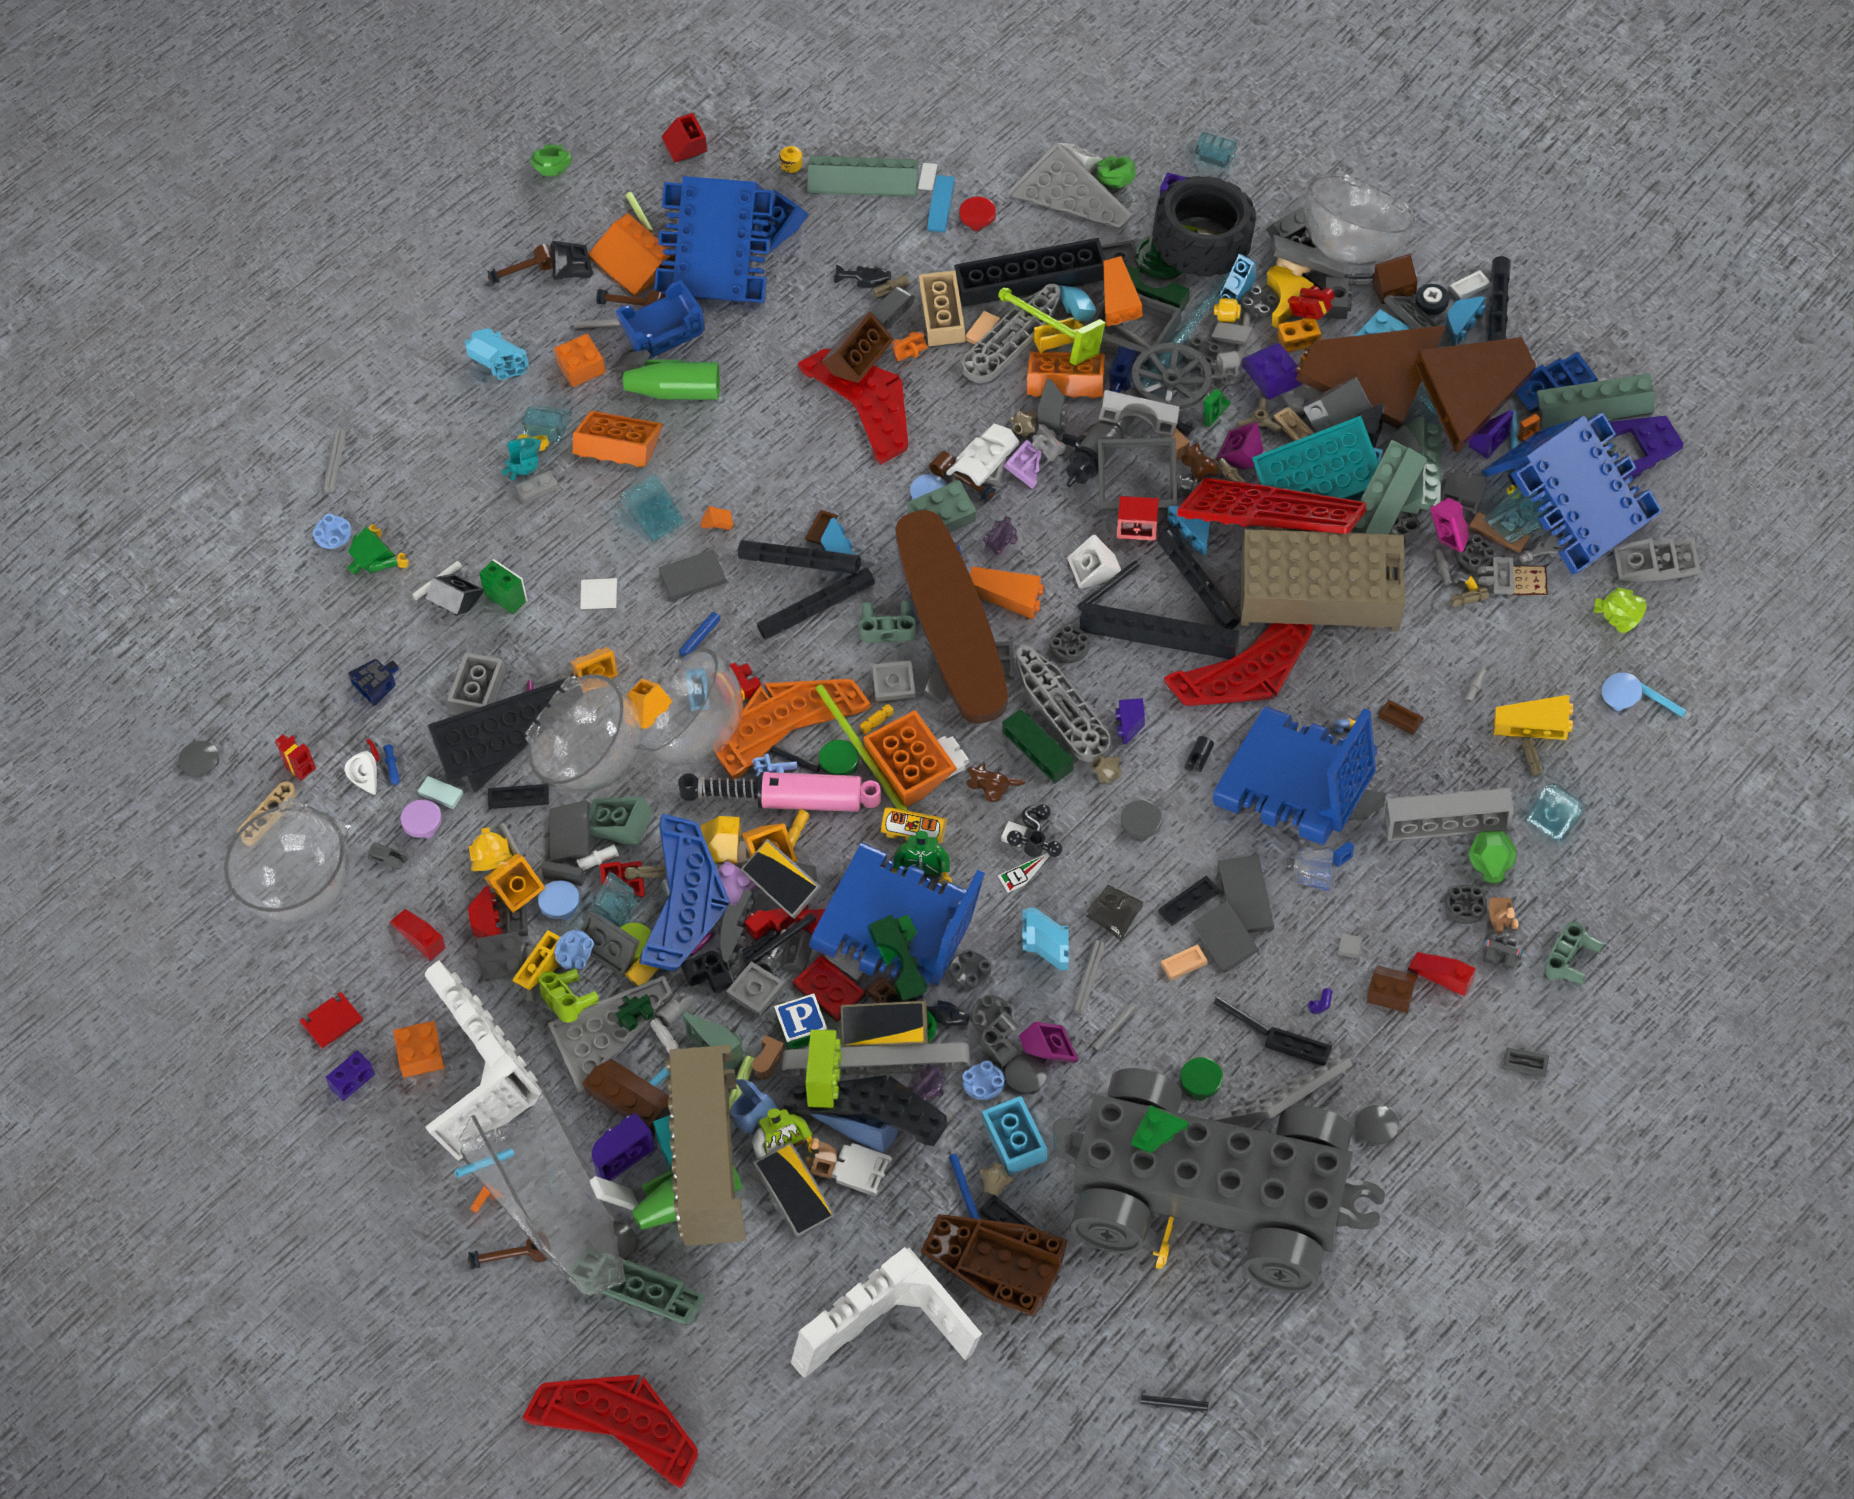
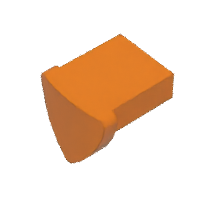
M1537 414L1520 422L1518 438L1521 441L1526 440L1540 430V417Z
M713 506L707 508L700 527L706 529L716 527L731 530L734 526L730 510Z
M486 1182L471 1205L470 1210L477 1213L488 1196L501 1202L506 1196L496 1187Z

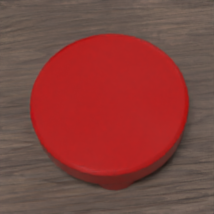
M976 196L966 199L961 204L959 215L961 221L966 226L971 227L973 231H980L983 227L990 225L996 220V208L994 203L988 198Z

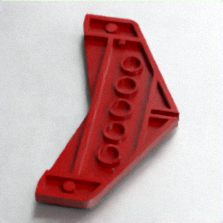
M827 348L798 362V368L803 374L809 378L814 377L849 400L857 409L871 444L874 457L880 465L908 449L902 378L900 379L899 375L872 366L858 383L834 376L822 362L831 351V349Z
M1272 623L1246 651L1234 658L1187 672L1182 670L1173 672L1164 677V683L1185 706L1273 699L1274 695L1278 696L1313 633V625Z
M640 1375L543 1383L538 1387L522 1416L523 1421L532 1425L613 1435L669 1483L683 1489L699 1456L695 1444L644 1376L635 1393L632 1394L640 1380Z

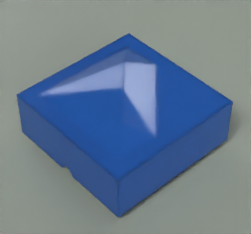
M1350 841L1334 852L1333 863L1337 867H1340L1353 857L1354 845Z

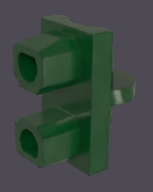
M647 994L639 999L636 996L632 999H629L626 995L623 996L622 1001L624 1004L618 1007L620 1011L615 1013L619 1027L624 1026L629 1032L637 1028V1017L642 1016L645 1021H648L655 1016L650 997Z

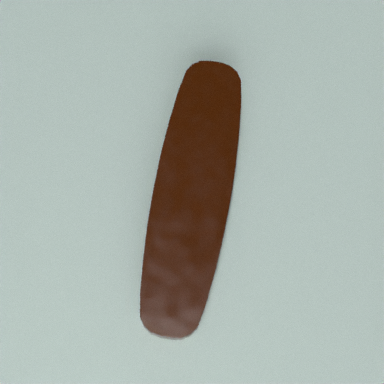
M929 510L909 513L903 516L896 525L895 536L898 555L919 620L941 670V677L963 718L976 724L995 720L1006 711L1008 692L998 650L977 590L962 556L940 516Z

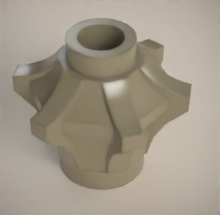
M1018 410L1017 415L1010 417L1009 420L1013 423V433L1020 434L1024 439H1028L1031 432H1036L1037 415L1031 411L1024 413Z
M1097 755L1093 759L1091 769L1098 775V781L1101 784L1103 782L1110 784L1113 779L1117 780L1121 776L1122 771L1119 769L1121 759L1118 756L1102 757Z
M993 1163L992 1167L980 1169V1174L983 1178V1192L1000 1196L1004 1187L1013 1181V1178L1005 1171L1006 1166Z

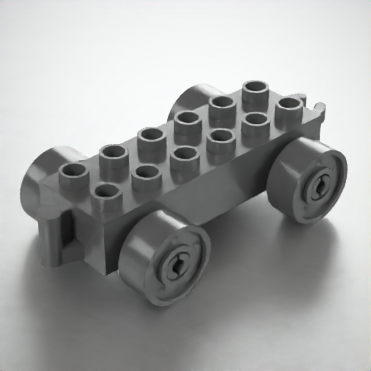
M1125 1068L1113 1073L1106 1097L1095 1094L1084 1134L1073 1132V1125L1070 1119L1059 1118L1053 1124L1055 1155L1059 1158L1067 1159L1075 1165L1074 1194L1079 1195L1071 1223V1231L1085 1244L1103 1251L1127 1254L1141 1250L1151 1218L1150 1211L1251 1234L1243 1264L1245 1274L1254 1282L1269 1289L1286 1293H1305L1317 1286L1324 1251L1332 1253L1338 1227L1348 1226L1349 1228L1368 1230L1379 1225V1213L1375 1211L1367 1214L1360 1213L1355 1209L1354 1203L1358 1198L1367 1197L1375 1204L1381 1205L1384 1203L1385 1192L1374 1183L1363 1180L1356 1181L1349 1178L1353 1152L1348 1151L1352 1128L1345 1119L1325 1109L1312 1106L1289 1107L1280 1114L1276 1134L1178 1113L1182 1099V1090L1173 1080L1150 1070ZM1150 1105L1189 1122L1186 1130L1182 1129L1173 1136V1139L1163 1143L1153 1153L1131 1145V1141Z

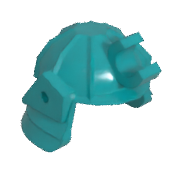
M521 438L509 441L507 443L509 459L504 462L508 467L503 468L501 473L506 476L508 472H511L508 478L513 481L516 478V474L524 476L534 472L538 466V451L541 441L535 438Z

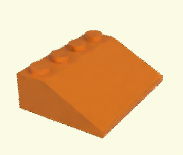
M629 213L615 221L588 253L591 260L634 297L655 284L656 268H675L662 265V261L665 260L675 262V255L663 254V250L669 248L658 245L659 239Z
M1030 351L1027 372V395L1034 397L1042 396L1048 378L1053 381L1063 396L1071 398L1088 396L1093 399L1103 397L1105 353H1099L1074 366L1069 363L1072 352L1040 353L1038 351Z
M590 411L573 433L572 454H577L580 457H594L601 461L610 460L618 464L627 463L635 467H645L651 460L663 428V423Z
M916 710L863 737L864 747L906 808L926 797L957 770L955 764Z

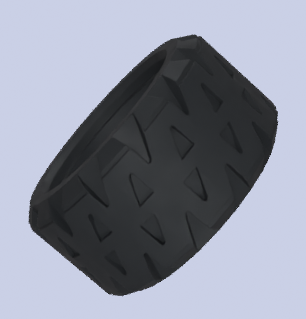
M1192 176L1186 177L1183 181L1178 180L1169 185L1168 190H1164L1158 199L1152 232L1154 247L1157 252H1161V258L1169 266L1173 265L1178 271L1183 273L1195 274L1200 277H1211L1215 274L1223 275L1229 273L1239 254L1247 257L1250 253L1256 222L1255 207H1253V202L1245 192H1241L1240 187L1229 181H1223L1221 178ZM1193 217L1208 218L1220 222L1228 231L1218 235L1199 234L1186 229L1180 224V221Z

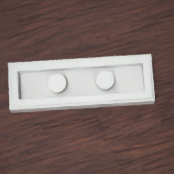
M597 1176L590 1180V1184L598 1199L633 1210L638 1205L631 1188Z

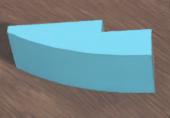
M1058 285L1066 312L1072 313L1074 320L1090 322L1097 311L1090 297L1080 288Z

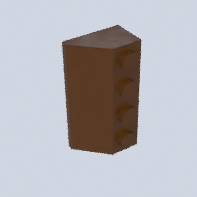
M870 311L856 319L822 362L834 376L858 383L894 339Z
M612 1059L594 1067L582 1083L588 1095L624 1118L636 1113L651 1130L652 1136L656 1133L653 1121L670 1115L668 1107L669 1095Z

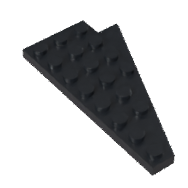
M578 675L428 724V730L448 782L467 776L473 793L481 789L584 694Z

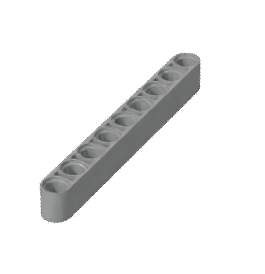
M966 1043L841 1047L842 1064H839L840 1075L965 1070L970 1067V1046ZM809 1049L783 1051L782 1075L786 1077H806Z

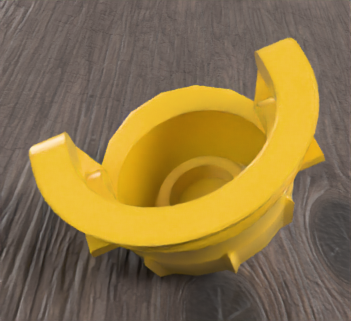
M489 827L482 828V834L474 839L472 845L469 846L472 861L470 870L485 871L496 869L510 859L512 854L509 851L507 838L503 839L499 834L490 832Z

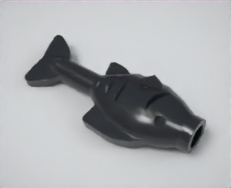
M836 265L834 282L838 283L844 278H854L858 280V287L871 288L891 280V271H886L873 265L866 267L857 266V271H844L841 266Z
M916 998L909 1000V1002L917 1001ZM938 1000L936 1006H927V1011L933 1015L937 1022L942 1023L943 1026H967L969 1023L970 1014L963 1012L950 1002Z

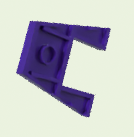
M1667 416L1609 422L1616 433L1613 437L1631 432L1646 456L1634 460L1633 463L1636 469L1623 477V479L1630 475L1635 479L1644 470L1651 469L1660 460H1665L1683 449L1684 443Z

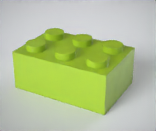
M811 1029L806 1072L808 1107L834 1108V1099L839 1097L837 1083L840 1082L839 1064H842L841 1039H837L836 1030Z

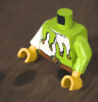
M773 1108L768 1111L767 1117L759 1120L758 1129L752 1139L756 1159H760L790 1142L796 1147L803 1144L804 1139L807 1141L806 1147L808 1151L813 1154L810 1149L813 1139L811 1135L813 1134L806 1121L795 1114L789 1115L785 1109L779 1111V1109Z

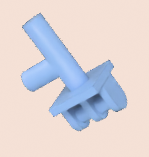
M769 754L752 760L753 765H755L754 771L757 773L756 779H759L760 772L776 771V773H784L786 770H797V762L771 764Z

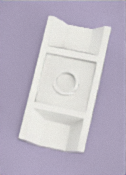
M993 424L964 449L956 458L957 461L948 469L947 475L950 476L955 471L969 475L974 483L980 486L1001 464L1005 457L1019 445V440L1011 429Z

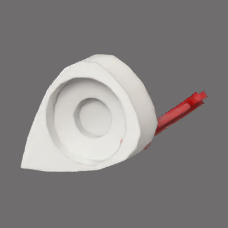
M368 738L366 742L370 745L371 753L364 751L355 754L346 763L345 773L354 784L376 795V763L379 761V754L372 740Z

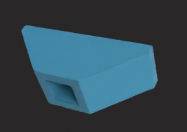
M1242 254L1238 255L1216 304H1218L1221 298L1236 299L1238 304L1241 302L1242 296L1250 291L1256 280V262Z
M1480 296L1458 300L1447 312L1446 328L1453 346H1457L1460 341H1464L1467 331L1473 329L1477 318L1484 314L1486 306H1484L1485 297Z
M1169 506L1167 516L1169 524L1179 530L1180 535L1191 543L1195 551H1199L1203 556L1207 555L1210 522H1205L1202 519H1185L1184 517L1177 516V509L1180 506Z
M832 518L821 538L822 550L857 555L856 552L853 553L851 550L852 544L849 538L846 539L844 536L843 526L838 524L835 518Z

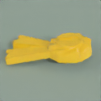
M1169 1217L1160 1252L1153 1251V1255L1158 1256L1155 1268L1162 1269L1163 1265L1166 1264L1170 1250L1168 1240L1174 1228V1225H1172L1174 1217Z

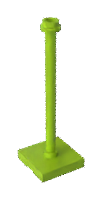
M1002 288L998 297L1001 301H1010L1074 339L1069 363L1076 366L1099 354L1106 322L1099 319L1074 331L1012 295L1009 288Z

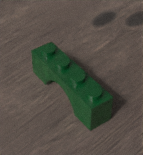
M1125 264L1137 294L1179 308L1182 313L1189 302V288L1176 283H1171L1162 288L1147 286L1139 277V269Z
M889 915L869 924L867 929L875 947L880 946L891 949L900 960L901 973L893 984L900 1002H907L925 994L928 987L923 975H919L917 970L919 968L918 962L914 956L911 957L908 950L910 949L909 942L906 937H902L899 931L902 930L899 920L897 918L894 919L893 915Z

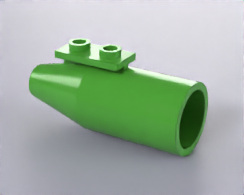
M647 360L644 367L624 371L623 387L625 391L661 400H719V362Z
M733 1166L734 1189L737 1192L742 1189V1183ZM672 1169L642 1185L646 1198L631 1211L641 1230L676 1221Z

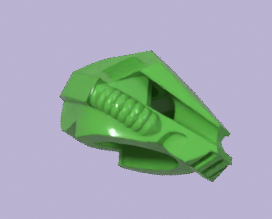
M551 144L550 146L545 145L544 149L534 150L533 155L530 157V163L543 176H560L572 164V157L568 150L562 149L563 145Z
M1109 156V158L1106 157L1104 160L1102 159L1100 162H1097L1099 167L1096 170V178L1105 187L1114 190L1131 184L1136 176L1135 162L1130 160L1128 156L1118 158Z
M1481 831L1471 846L1469 857L1473 867L1480 873H1483L1484 881L1490 884L1501 883L1505 878V872L1511 869L1515 863L1517 849L1503 831Z

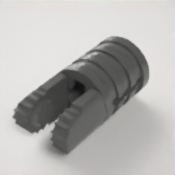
M376 842L371 845L368 852L369 860L400 870L403 866L402 863H406L409 859V856L405 853Z

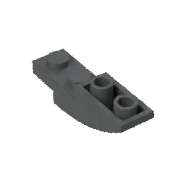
M744 889L737 906L728 904L722 921L720 945L723 964L728 972L732 965L737 963L740 948H744L747 937L744 934L745 921L748 913L752 912L755 906L752 891Z

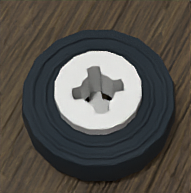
M1426 284L1417 291L1415 303L1426 314H1440L1448 307L1449 294L1444 287L1438 284Z

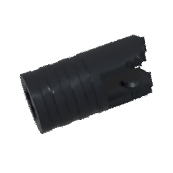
M1204 736L1197 738L1184 766V770L1191 771L1195 766L1196 771L1202 772L1214 746V742Z

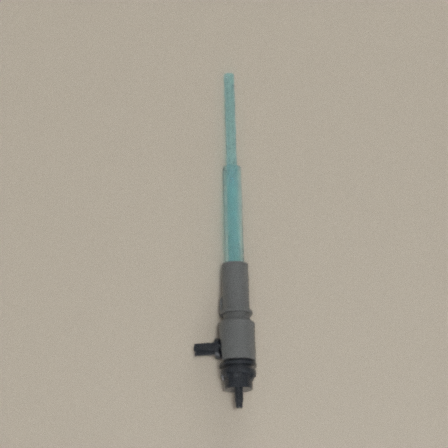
M1229 273L1223 275L1181 331H1176L1167 343L1188 344V336L1219 297ZM1172 352L1159 353L1157 358L1166 370L1169 369ZM1152 362L1146 371L1161 375ZM1142 376L1140 378L1144 388L1158 383V381ZM1134 387L1126 390L1124 393L1141 398ZM1136 416L1124 417L1118 423L1100 420L1099 423L1093 426L1087 436L1080 435L1076 437L1063 434L1061 442L1075 448L1070 457V464L1066 468V472L1070 477L1066 483L1068 487H1071L1075 482L1085 484L1089 478H1094L1098 474V440L1107 436H1113V439H1121V436H1125L1126 429ZM1104 448V465L1117 448Z

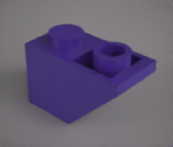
M1143 698L1119 700V708H1115L1116 720H1120V725H1117L1118 737H1122L1123 745L1128 744L1145 726Z

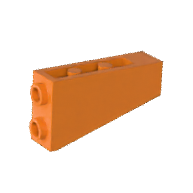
M1122 257L1105 260L1106 326L1117 325L1143 317L1142 303Z
M971 567L970 576L979 598L1027 618L1034 619L1035 613L1040 610L1041 601L1038 600L1039 596H1043L1044 592L1041 576Z

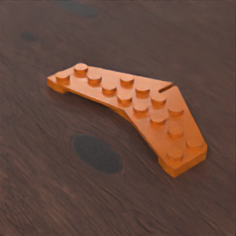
M851 679L764 683L765 689L771 698H769L760 685L717 746V759L733 781L735 778L741 777L753 766V759L763 757L770 751L773 745L781 741L790 731L836 719L816 690V687L820 684L824 686L844 717L870 709L871 703L858 685Z

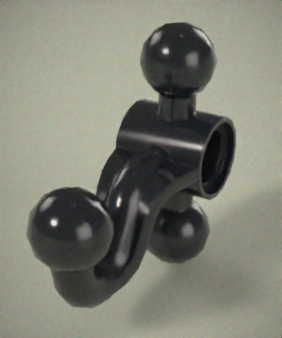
M1040 804L1024 808L1022 820L1033 831L1029 832L1027 837H1024L1019 831L1013 830L1007 835V842L1012 846L1025 845L1024 851L1031 857L1039 856L1042 850L1047 851L1052 857L1059 856L1062 853V845L1057 841L1046 843L1040 823L1029 816L1030 814H1035L1038 819L1046 820L1051 815L1049 806Z

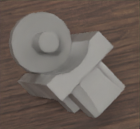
M1040 424L1037 433L1032 437V445L1036 450H1041L1049 461H1054L1057 455H1062L1066 446L1063 442H1058L1053 430H1049L1045 424Z

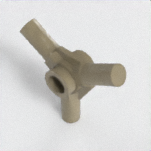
M1265 397L1260 398L1259 407L1250 415V418L1237 422L1238 427L1256 422L1258 427H1268L1276 433H1279L1282 429L1280 425L1271 421V417L1268 411H1266L1267 398Z

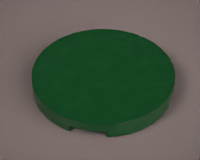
M1147 236L1138 243L1135 251V262L1143 273L1157 279H1172L1183 274L1173 265L1169 266L1161 258V252H1157L1154 247L1153 237Z

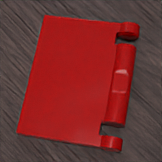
M341 991L337 993L341 999L339 1002L332 997L308 1013L307 1016L311 1020L309 1023L304 1018L299 1020L321 1049L363 1021V1018Z

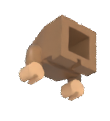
M1490 898L1489 913L1495 933L1502 934L1503 929H1508L1510 926L1512 929H1518V920L1511 919L1515 917L1511 898Z
M813 1138L811 1148L814 1150L818 1149V1152L815 1154L814 1159L806 1157L804 1163L807 1168H810L811 1174L830 1179L837 1158L835 1148L831 1147L830 1144L819 1142L817 1138Z

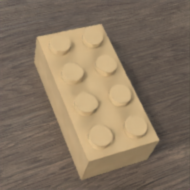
M956 271L919 275V289L928 347L965 342V327Z

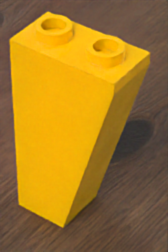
M1570 695L1496 707L1493 735L1567 740L1568 732H1572L1573 720H1569V715L1572 716L1573 703H1569Z

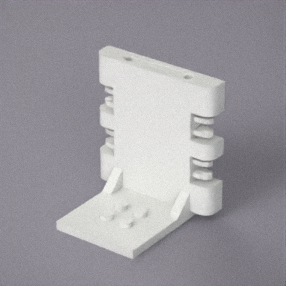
M439 960L427 969L425 977L485 1060L480 1086L426 1126L428 1132L459 1161L528 1107L540 1102L546 1095L536 1083L538 1080L531 1071L527 1072L524 1068L527 1064L520 1055L517 1056L514 1051L516 1049L509 1040H504V1032L498 1025L495 1026L492 1022L494 1018L487 1009L484 1011L482 1008L483 1003L478 996H473L466 987L464 988L461 984L462 980L457 973L451 974Z
M904 1247L881 1266L880 1270H874L868 1276L869 1280L866 1283H858L846 1293L845 1297L842 1296L833 1304L834 1308L829 1312L827 1310L823 1311L798 1332L799 1335L794 1347L791 1364L804 1378L828 1360L831 1354L846 1342L853 1340L863 1332L866 1326L881 1314L888 1312L895 1305L921 1307L964 1360L972 1356L982 1333L910 1247L908 1249Z

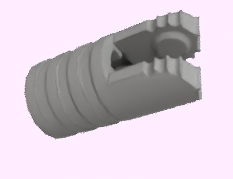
M680 991L656 1015L665 1026L670 1027L672 1023L695 1003V998Z

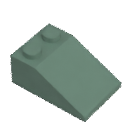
M642 797L596 798L590 806V836L620 844H639L654 811Z
M687 1012L682 1014L686 1035L697 1047L731 1044L733 1061L725 1062V1069L735 1070L741 1066L744 1051L741 1048L742 1041L737 1034L733 1035L727 1028Z

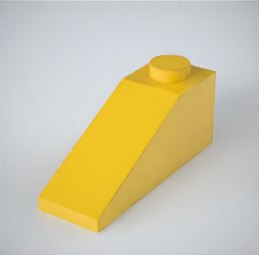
M547 930L512 981L530 990L539 983L538 978L542 973L556 970L560 965L555 959L554 951L560 936Z

